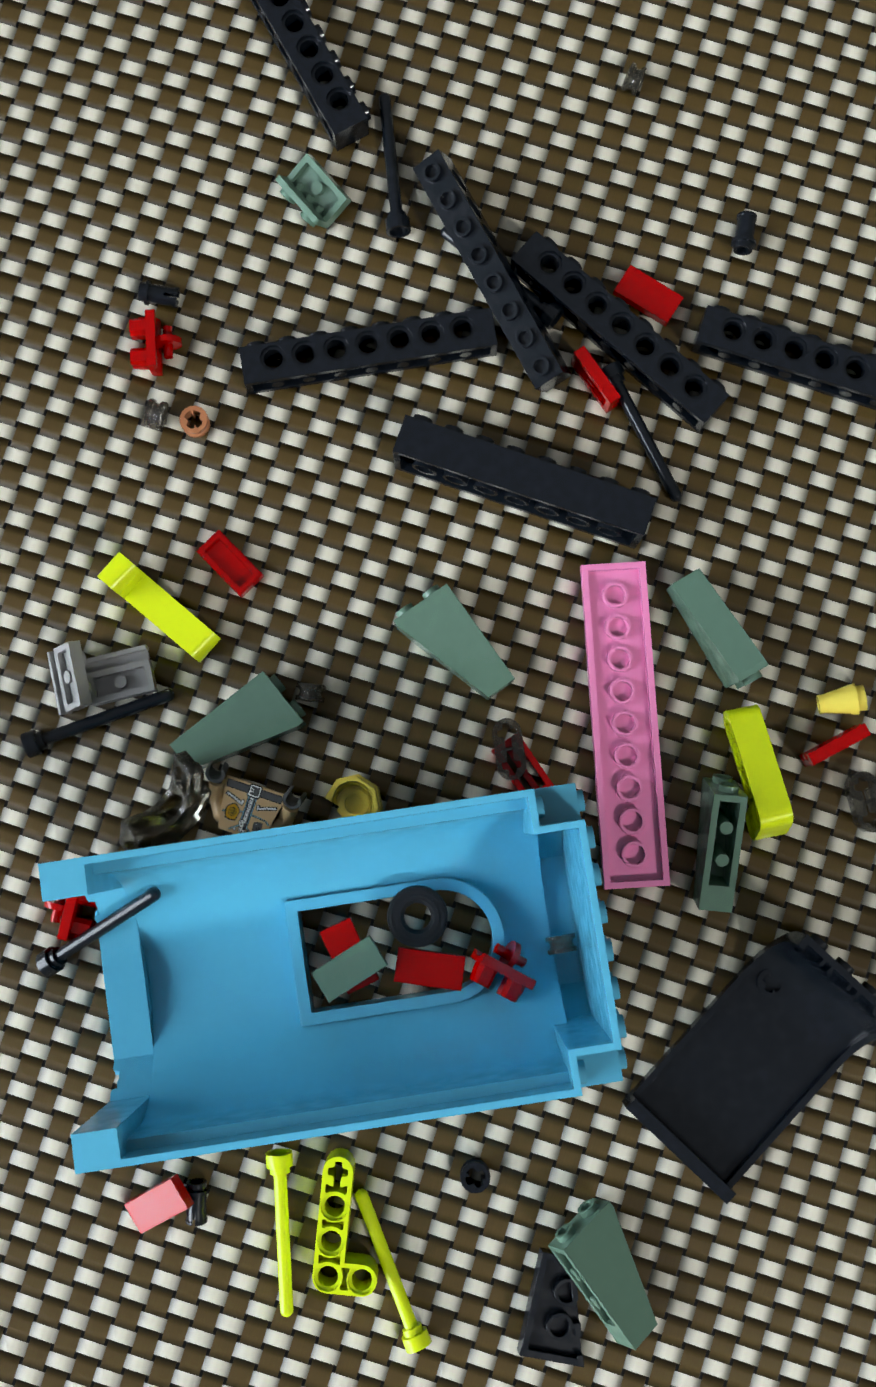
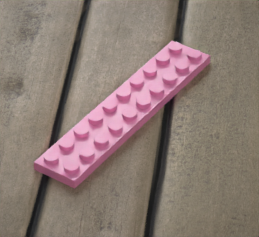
M646 561L581 565L580 576L603 889L670 886Z

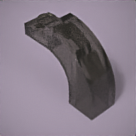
M187 751L174 754L171 782L164 796L146 811L121 820L119 844L125 851L177 843L201 818L208 805L211 790L202 781L204 779L202 766L200 763L195 762Z

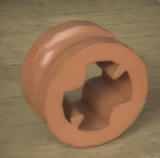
M189 406L181 412L179 422L188 436L200 438L209 431L210 419L201 407ZM196 415H199L202 424L198 428L194 425L192 429L188 419L192 416L196 419Z

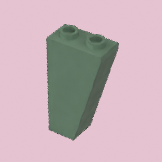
M700 568L674 582L666 589L725 688L735 684L736 688L739 689L762 677L759 670L768 666L767 661Z
M447 583L441 588L438 584L434 585L423 593L422 597L424 599L415 606L409 603L396 613L398 618L393 621L399 632L486 700L514 681L515 678Z
M262 671L169 745L190 771L196 772L206 768L211 760L214 761L213 764L303 728L307 725L302 719L306 713L295 699L289 702L282 694L286 688L275 674L269 677Z
M713 774L712 778H702L693 899L699 910L732 913L748 796L738 783L732 780V776L725 774Z
M588 1199L580 1205L578 1214L569 1223L562 1225L556 1231L555 1238L548 1244V1247L616 1342L636 1350L658 1324L613 1205L610 1201L602 1199Z

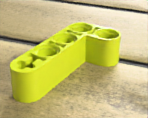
M120 552L114 556L97 576L199 663L221 640L217 634Z
M756 704L724 711L725 730L744 792L748 796L749 808L746 812V824L751 839L755 841L787 834L793 824V810L759 706Z
M336 1148L327 1156L322 1173L312 1279L315 1288L320 1292L364 1297L371 1294L376 1288L379 1272L378 1263L371 1255L347 1252L355 1158L349 1150ZM336 1162H342V1168L344 1169L340 1182H335ZM331 1196H339L343 1199L345 1205L341 1208H333L328 1204L327 1199ZM335 1231L340 1235L341 1240L331 1243L325 1239L324 1233ZM331 1266L336 1269L338 1274L334 1277H326L322 1274L321 1268ZM364 1269L371 1274V1278L362 1281L356 1278L354 1273L357 1270Z

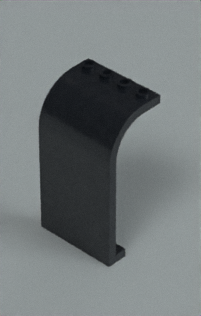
M798 931L786 933L757 953L622 1100L626 1109L726 1204L736 1195L732 1189L733 1186L838 1068L856 1051L876 1039V989L866 981L862 984L859 983L852 976L855 970L842 958L837 957L834 959L826 952L829 946L814 933L810 935ZM770 969L773 972L772 977L766 974L763 978V981L766 983L764 988L766 991L772 992V988L777 991L781 987L777 982L779 978L787 984L785 992L781 996L769 998L758 990L757 977L761 971Z

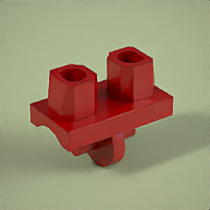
M145 310V317L129 320V332L132 340H146V348H131L130 363L134 369L150 370L153 376H163L162 350H164L165 359H173V350L182 347V338L173 335L172 326L169 325L163 326V334L161 335V321L156 318L155 310Z
M85 896L46 901L44 907L53 910L50 921L60 923L57 939L64 941L74 939L96 924L95 920L81 917L84 905L97 908L95 902H88Z
M511 941L505 947L499 943L496 944L493 952L500 956L499 960L474 949L470 958L476 962L469 979L489 989L496 973L503 975L504 978L496 993L514 1003L517 1002L525 987L533 990L537 981L512 968L515 964L523 968L527 962V959L520 955L521 945L518 942Z

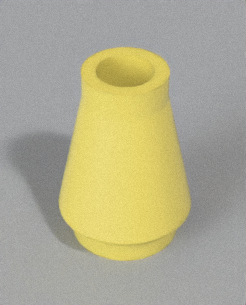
M852 683L825 694L816 695L819 714L859 715L860 711H866L868 708L867 696L863 685L855 686Z

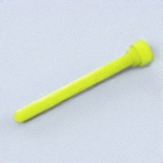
M280 1148L267 1151L265 1154L266 1168L270 1170V1175L274 1179L280 1313L284 1317H289L294 1309L287 1174L290 1173V1167L293 1166V1154L291 1149Z
M360 1188L356 1191L355 1198L404 1325L402 1329V1342L408 1354L416 1353L429 1346L432 1340L427 1327L422 1326L421 1322L415 1318L367 1190Z

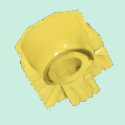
M360 774L336 779L325 796L327 800L339 806L337 812L342 817L376 813L383 810L379 787Z

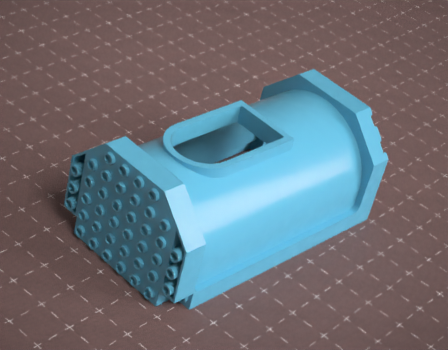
M575 783L38 864L42 902L85 896L88 902H95L98 910L95 911L96 923L105 919L150 888H158L161 892L159 900L99 938L114 1055L113 1070L116 1075H119V1079L117 1081V1088L111 1091L110 1102L71 1134L75 1174L583 1096L581 1087L623 1081L621 1069H627V1059L624 1047L621 1044V1038L627 1037L623 1015L619 1014L618 1009L615 1007L614 1000L620 999V989L617 977L613 976L609 970L608 962L614 961V953L611 939L606 938V935L603 933L602 924L608 923L606 905L604 900L600 901L596 886L602 885L599 864L592 862L590 853L591 848H596L593 827L586 826L585 819H581L580 812L585 811L582 789L576 790ZM415 885L426 886L434 891L449 890L461 893L473 900L483 910L489 921L492 937L489 956L499 960L500 956L493 952L496 944L499 943L505 947L511 941L518 942L521 945L520 955L526 958L527 962L523 968L516 964L512 968L537 981L533 990L525 987L516 1003L496 993L504 978L503 975L496 973L489 989L470 979L462 984L461 991L436 989L315 1008L301 911L394 897L402 889Z

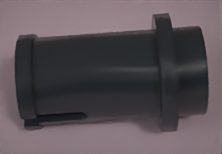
M742 211L737 214L735 237L731 240V247L737 255H749L756 247L757 242L754 239L757 214L752 211Z
M151 280L140 282L138 300L143 301L144 305L149 306L150 303L172 306L173 308L178 307L179 301L177 298H180L179 287L152 284Z
M204 1178L189 1179L186 1182L185 1188L194 1204L186 1210L185 1223L192 1226L195 1219V1226L204 1225L208 1221L207 1194L210 1192V1186L207 1185V1180Z

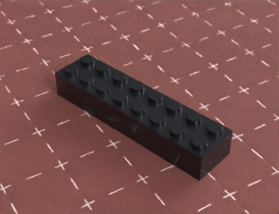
M415 414L414 417L405 415L393 448L395 469L633 549L636 548L644 537L657 499L649 496L650 493L647 490L638 487L628 489L619 486L618 481L609 477H600L598 479L589 476L586 470L579 467L569 466V468L556 465L557 462L546 456L535 458L526 455L523 449L516 446L508 445L505 448L496 445L494 440L483 435L472 437L463 434L464 431L453 425L442 427L433 424V421L424 415Z

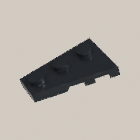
M541 1247L539 1249L517 1351L520 1356L584 1367L580 1336H582L581 1323L578 1318L577 1301L579 1300L578 1287L550 1249Z

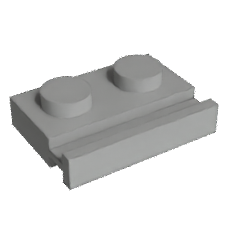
M80 640L67 641L53 649V651L47 652L59 715L72 714L73 711L81 710L93 704L92 686L88 682L85 669L86 656L81 649Z
M146 644L86 659L85 669L88 682L92 686L93 706L158 691L152 661L148 652L149 647Z

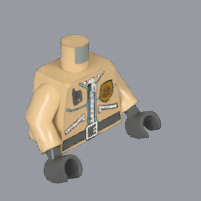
M210 761L205 775L209 780V800L213 818L218 822L219 829L231 832L232 834L291 826L293 824L299 807L307 798L306 792L300 798H296L292 794L293 785L284 794L234 776L227 775L225 779L229 764L224 762L221 771H217L213 767L214 761Z

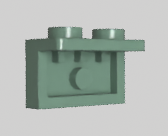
M308 153L305 154L287 177L279 174L275 179L282 187L280 193L290 203H296L302 210L300 213L301 217L312 227L317 225L328 229L352 201L319 162Z

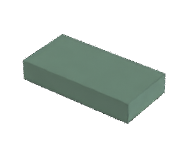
M369 935L311 972L330 1003L386 967L388 963Z

